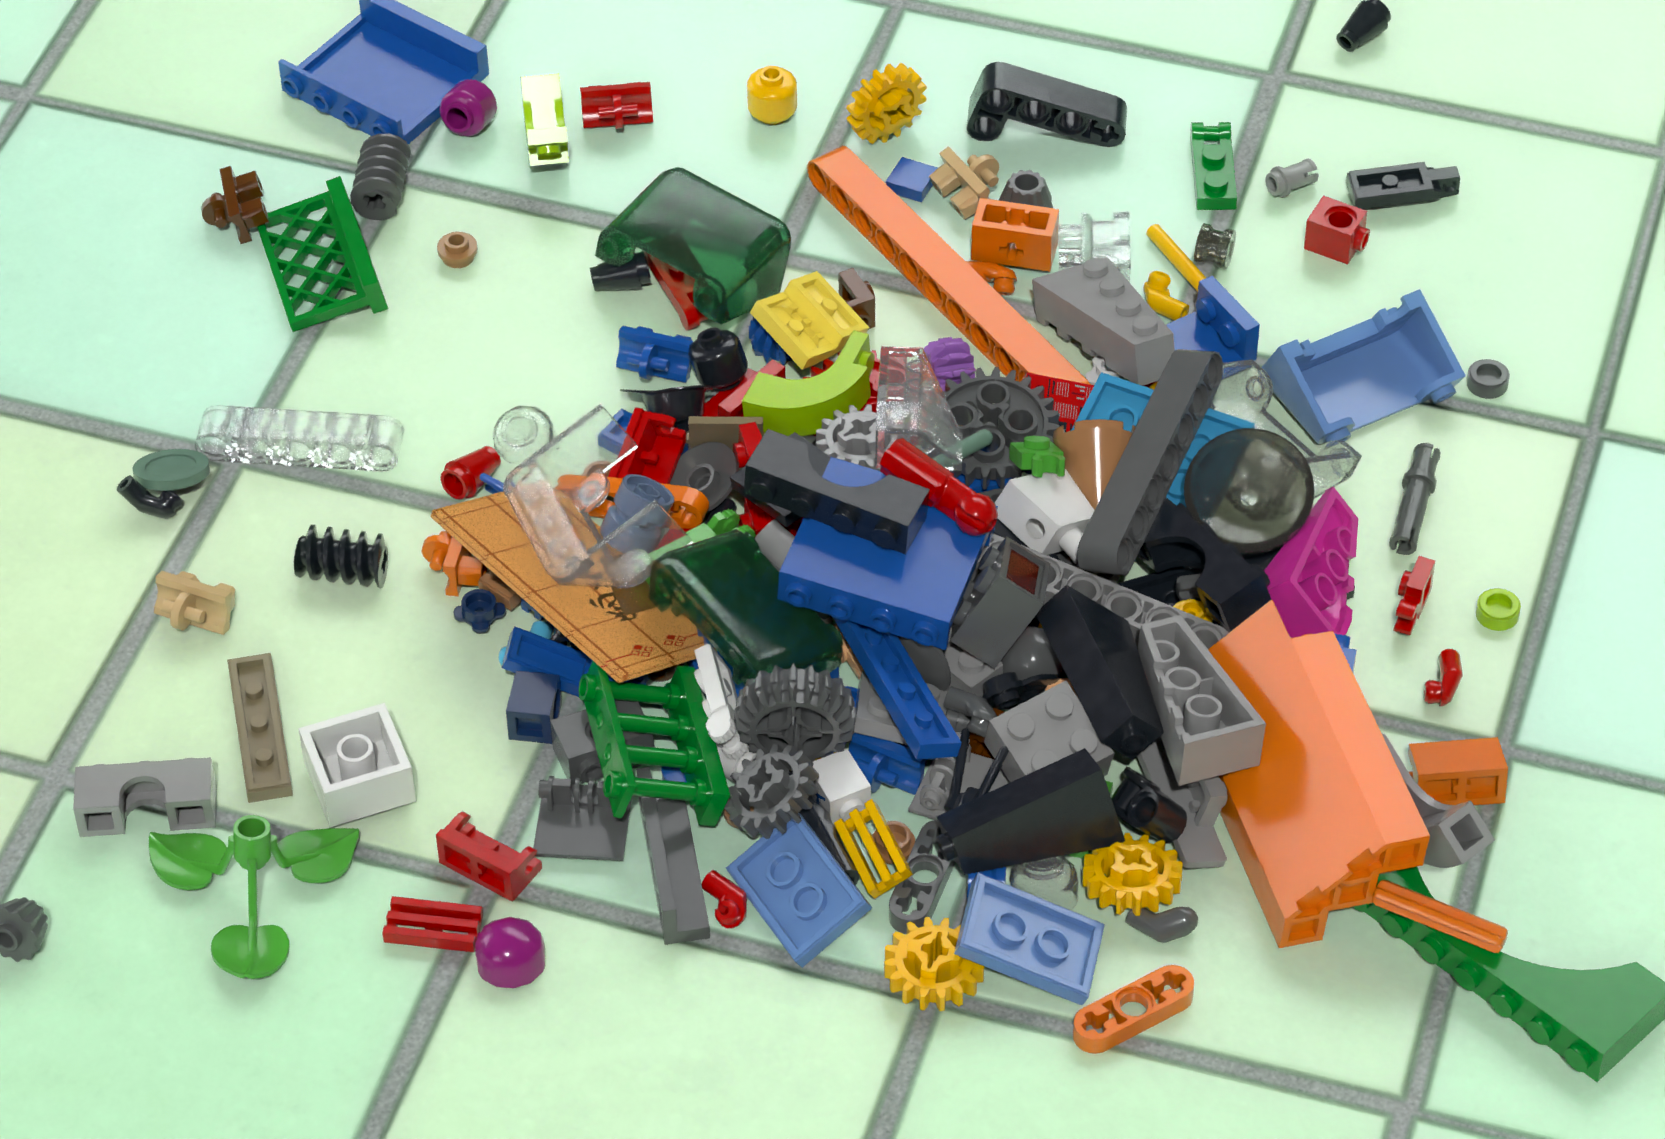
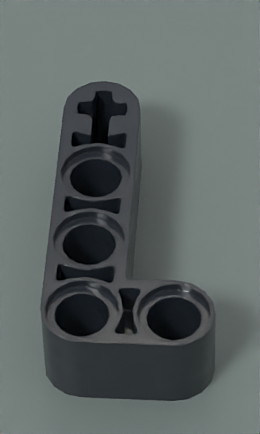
M993 62L986 65L982 70L970 96L967 131L972 138L978 141H992L1001 134L1007 119H1011L1099 146L1113 147L1121 144L1125 139L1127 105L1122 98L1116 95L1008 63Z

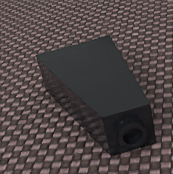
M1066 585L1042 606L1036 614L1101 743L1133 760L1164 733L1129 622Z
M1085 748L936 816L942 832L941 835L936 837L939 849L947 862L954 859L964 875L1110 847L1116 842H1125L1102 769Z

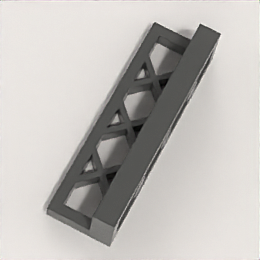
M650 767L636 769L638 778L652 779ZM638 796L664 944L709 939L710 926L686 801Z

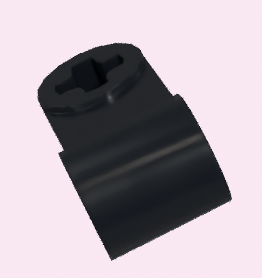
M1126 766L1123 771L1125 778L1111 798L1117 817L1159 841L1163 840L1165 843H1170L1178 839L1187 823V814L1184 808L1160 791L1161 788Z

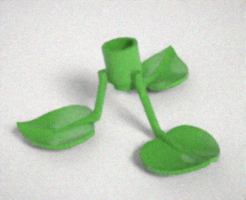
M247 815L239 818L234 823L233 835L228 837V847L219 838L207 834L182 833L168 835L150 832L149 856L154 871L164 883L177 889L198 890L209 885L213 874H224L234 854V858L240 866L248 870L249 927L231 925L220 930L211 942V955L214 962L222 970L239 978L258 979L269 976L282 967L289 954V939L285 931L279 926L263 925L257 927V870L266 865L272 853L279 867H291L293 876L300 881L308 883L333 881L340 878L350 867L359 840V829L327 828L300 831L282 838L277 844V836L271 835V827L267 819L258 815Z

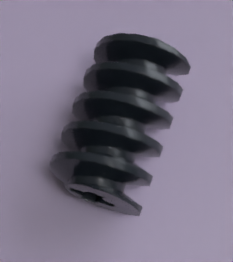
M311 524L306 536L302 535L298 539L294 555V573L296 577L301 578L307 571L309 577L314 580L321 578L324 573L326 580L329 582H335L341 575L343 582L346 584L354 583L358 577L362 586L368 587L374 579L378 588L381 589L384 586L388 569V548L385 546L383 534L378 533L373 545L368 544L366 531H361L357 541L352 542L350 530L344 529L340 539L335 540L333 527L328 526L323 537L319 538L316 525Z

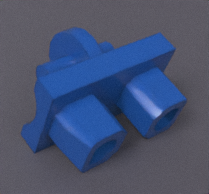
M622 326L618 335L619 352L616 360L617 368L638 372L639 377L650 380L652 376H658L685 383L688 381L691 370V361L688 353L690 346L693 344L691 337L678 334L675 337L655 333L652 329L641 326L637 328Z
M855 732L852 734V741H848V751L871 785L872 793L876 792L881 784L884 783L910 794H916L924 778V769L928 759H916L908 745L902 746L892 741Z

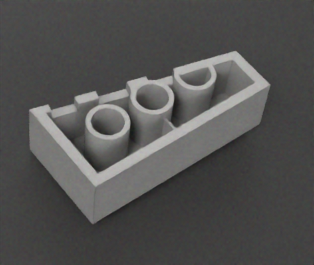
M1108 257L1089 259L1084 264L1032 279L1036 320L1044 326L1049 324L1056 326L1057 334L1066 340L1076 339L1082 343V350L1090 356H1102L1105 358L1107 367L1130 382L1143 386L1159 381L1172 353L1175 351L1173 332Z
M1178 615L1141 624L1137 650L1164 730L1161 738L1178 785L1181 786L1259 766L1266 727L1265 721L1183 617Z

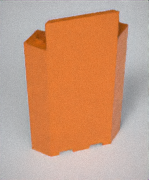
M1270 600L1208 650L1266 723L1260 765L1219 776L1227 788V802L1222 807L1220 814L1279 948L1323 940L1329 911L1373 903V894L1379 874L1423 866L1430 834L1334 632L1305 634L1300 637L1290 638L1273 600Z

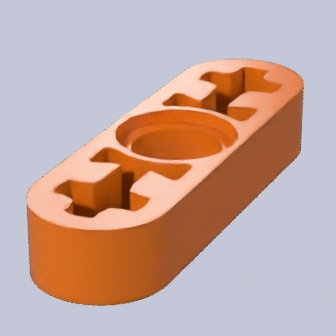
M1166 965L1083 1007L1074 1017L1073 1039L1075 1044L1085 1052L1093 1054L1102 1053L1184 1011L1191 1005L1193 1000L1194 978L1192 974L1184 967ZM1169 985L1171 989L1164 991V986ZM1181 987V992L1176 993V991L1173 990ZM1128 1002H1138L1145 1006L1147 1011L1140 1016H1129L1121 1010V1007ZM1091 1025L1094 1029L1103 1027V1032L1098 1034L1094 1029L1086 1031V1026Z

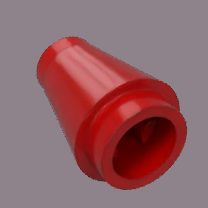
M484 446L481 449L448 462L440 476L444 490L451 497L459 500L473 497L485 483L480 480V474L486 473L491 476L500 466L501 459L498 452L490 446Z

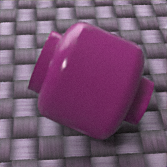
M467 79L457 83L442 98L439 108L440 116L445 126L451 132L459 136L470 137L478 134L495 117L497 111L496 98L492 90L478 80Z

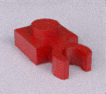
M1418 556L1412 572L1404 571L1398 589V595L1403 596V599H1401L1395 616H1398L1393 631L1411 635L1416 620L1419 619L1431 592L1436 560Z

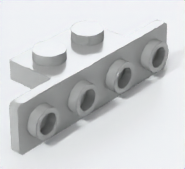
M1160 736L1142 751L1137 758L1145 777L1161 788L1160 791L1182 806L1186 811V827L1180 837L1173 841L1179 858L1185 868L1223 867L1227 857L1213 826L1222 807L1227 802L1226 785L1220 780L1219 776L1179 786Z

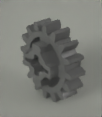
M777 743L773 744L768 754L760 748L756 751V759L751 762L748 759L742 761L745 769L741 773L735 772L731 774L730 777L736 783L734 786L728 787L730 800L727 801L724 809L730 814L729 819L741 831L744 830L752 838L760 833L765 839H768L774 828H777L784 834L787 831V823L790 820L798 824L802 821L798 814L801 809H811L813 807L808 797L819 792V788L813 783V781L819 778V773L812 767L814 765L813 762L802 751L798 752L791 744H788L784 750ZM789 770L793 771V775L788 774ZM753 806L754 811H750V807Z

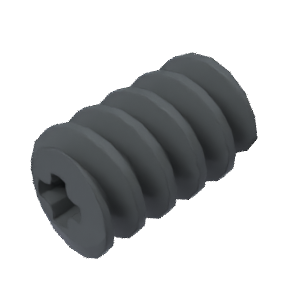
M376 134L366 139L361 146L350 199L353 208L362 217L371 220H385L397 214V206L402 199L401 193L404 189L406 170L409 165L408 160L411 155L410 146L399 136Z

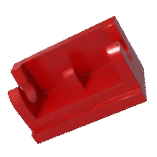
M635 407L608 477L623 478L629 474H637L651 478L659 483L670 484L686 443V431L675 428L676 419L669 415L644 411L643 408Z
M464 811L458 813L444 829H440L436 834L439 863L513 902L542 869V861L534 857L537 850L528 846L519 853L476 830L475 826L468 822L471 815Z

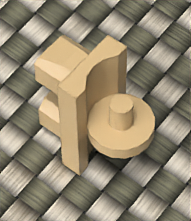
M948 146L939 153L944 164L936 169L929 178L934 188L942 197H946L959 186L962 188V190L950 198V201L958 214L966 220L976 213L980 198L990 199L988 197L990 190L986 185L988 184L990 187H993L998 183L999 178L996 175L999 171V162L989 154L981 155L980 157L971 155L967 160V163L970 165L968 167Z
M161 571L156 575L155 583L158 594L154 606V614L170 618L171 626L182 631L189 625L222 635L229 630L230 612L235 606V588L224 583H219L216 586L201 583L196 575L181 571L178 575Z

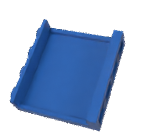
M359 0L360 14L298 66L284 59L278 61L282 91L286 92L289 96L298 98L315 107L320 112L327 113L345 122L348 126L370 136L392 134L399 136L407 144H410L441 117L439 110L441 100L457 83L467 79L481 82L489 75L487 45L396 0Z
M831 457L822 477L838 485L859 487L873 484L883 479L886 475L875 469ZM928 506L927 518L905 555L892 549L882 548L874 542L850 533L840 532L832 526L811 518H803L779 571L777 599L788 602L796 607H805L831 615L839 620H848L868 626L882 633H891L911 639L921 645L934 646L946 650L951 625L984 545L988 547L990 545L995 526L990 532L982 536H971L963 533L956 525V522L935 507Z

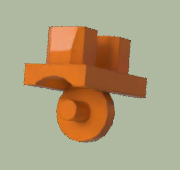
M441 531L439 535H432L424 540L421 552L423 557L430 562V568L439 571L443 567V572L449 578L445 589L446 595L458 597L462 585L479 586V578L487 572V567L476 557L471 556L472 553L447 531Z

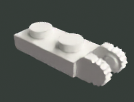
M707 643L694 650L699 667L694 671V675L707 698L702 701L703 709L709 718L706 722V728L711 739L720 744L721 750L730 760L740 759L747 752L749 743L740 742L736 723L734 722L737 693L729 667L711 644Z

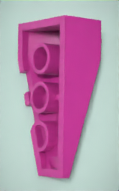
M1334 486L1324 492L1264 570L1270 580V585L1267 586L1270 597L1291 638L1328 631L1346 635L1352 622L1353 610L1346 605L1347 593L1354 590L1355 579L1348 575L1349 560L1356 557L1358 517Z

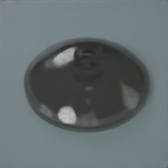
M1236 429L1213 438L1194 456L1185 477V506L1192 514L1194 520L1200 525L1207 523L1221 542L1225 545L1232 543L1241 554L1265 553L1286 544L1304 527L1314 503L1313 475L1303 454L1284 437L1263 429ZM1245 495H1253L1256 497L1257 502L1252 506H1247L1242 503L1241 499Z

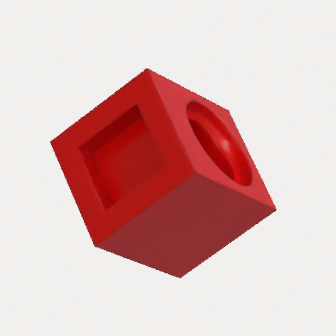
M1323 195L1306 221L1304 249L1348 265L1357 251L1362 252L1365 249L1369 240L1370 229L1366 228L1367 211Z

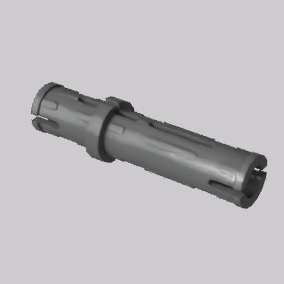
M1420 443L1414 447L1410 470L1403 476V497L1394 531L1389 542L1390 548L1394 550L1397 547L1398 540H1400L1396 552L1398 554L1410 555L1416 551L1430 493L1433 494L1435 492L1437 483L1435 471L1441 452L1438 448L1434 449L1432 458H1430L1434 447L1430 443Z

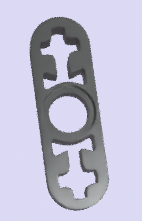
M932 820L921 828L907 859L913 875L920 870H930L937 875V878L930 883H920L910 876L895 886L889 900L890 924L896 931L907 934L908 922L911 921L919 928L924 926L925 917L932 918L956 863L954 859L947 862L940 849L938 850V857L932 854L933 844L937 843L936 837L942 834L937 820ZM912 897L917 898V910H913L910 915L903 914L902 912L909 910Z

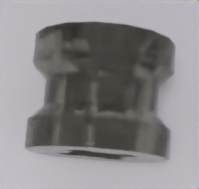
M1203 223L1196 241L1194 262L1204 264L1207 261L1215 262L1217 267L1227 269L1235 247L1236 230L1225 229L1224 231H1218L1214 229L1213 225Z

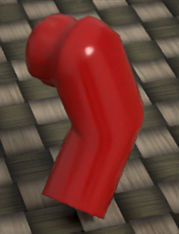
M1445 649L1439 654L1440 681L1428 680L1424 684V701L1428 704L1439 703L1440 707L1450 703L1463 677L1460 654L1454 649Z
M716 870L710 871L702 881V889L718 900L715 917L721 926L735 928L746 918V892Z

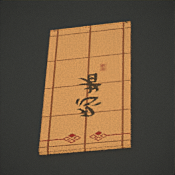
M546 480L432 510L430 517L616 682H624L696 659L694 650L704 646L703 637L698 636L695 608L673 589L661 595L658 594L634 570V556L609 544L600 534V526Z

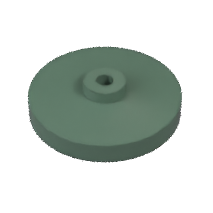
M168 449L154 452L137 460L132 468L133 477L143 487L156 491L187 488L200 483L210 473L207 456L190 449Z

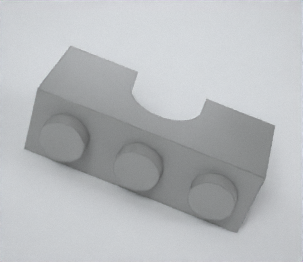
M211 757L75 767L73 810L80 837L125 834L127 816L135 808L147 804L159 805L166 809L170 831L216 828V781Z

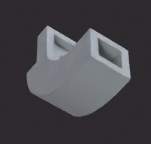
M1382 734L1430 834L1424 859L1425 864L1439 868L1459 866L1495 841L1471 801L1457 805H1446L1424 792L1409 774L1387 736Z

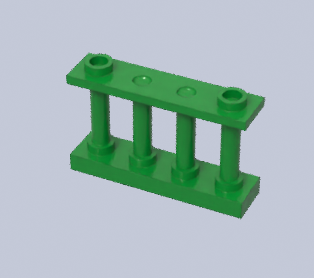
M592 661L588 673L581 676L578 689L579 698L585 703L604 777L603 792L604 796L609 798L613 817H623L633 795L689 801V804L694 807L698 825L716 826L730 797V792L716 743L711 739L706 728V722L709 718L702 706V701L704 700L694 675V667L677 666L670 683H666L664 687L609 681L607 673L594 661ZM614 699L662 704L663 708L667 709L669 718L617 713ZM622 731L671 736V739L676 741L678 750L626 745ZM631 763L680 768V771L685 774L687 782L634 777Z

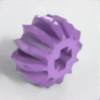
M938 338V341L929 342L924 347L923 359L921 361L923 366L922 376L928 381L927 390L932 392L931 401H934L935 389L945 391V380L950 379L959 384L960 372L964 371L970 378H975L977 370L974 368V356L970 354V346L962 338Z

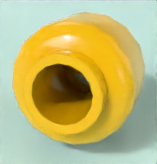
M766 66L750 75L747 81V103L751 115L769 125L782 123L794 115L797 109V81L791 72L777 66Z

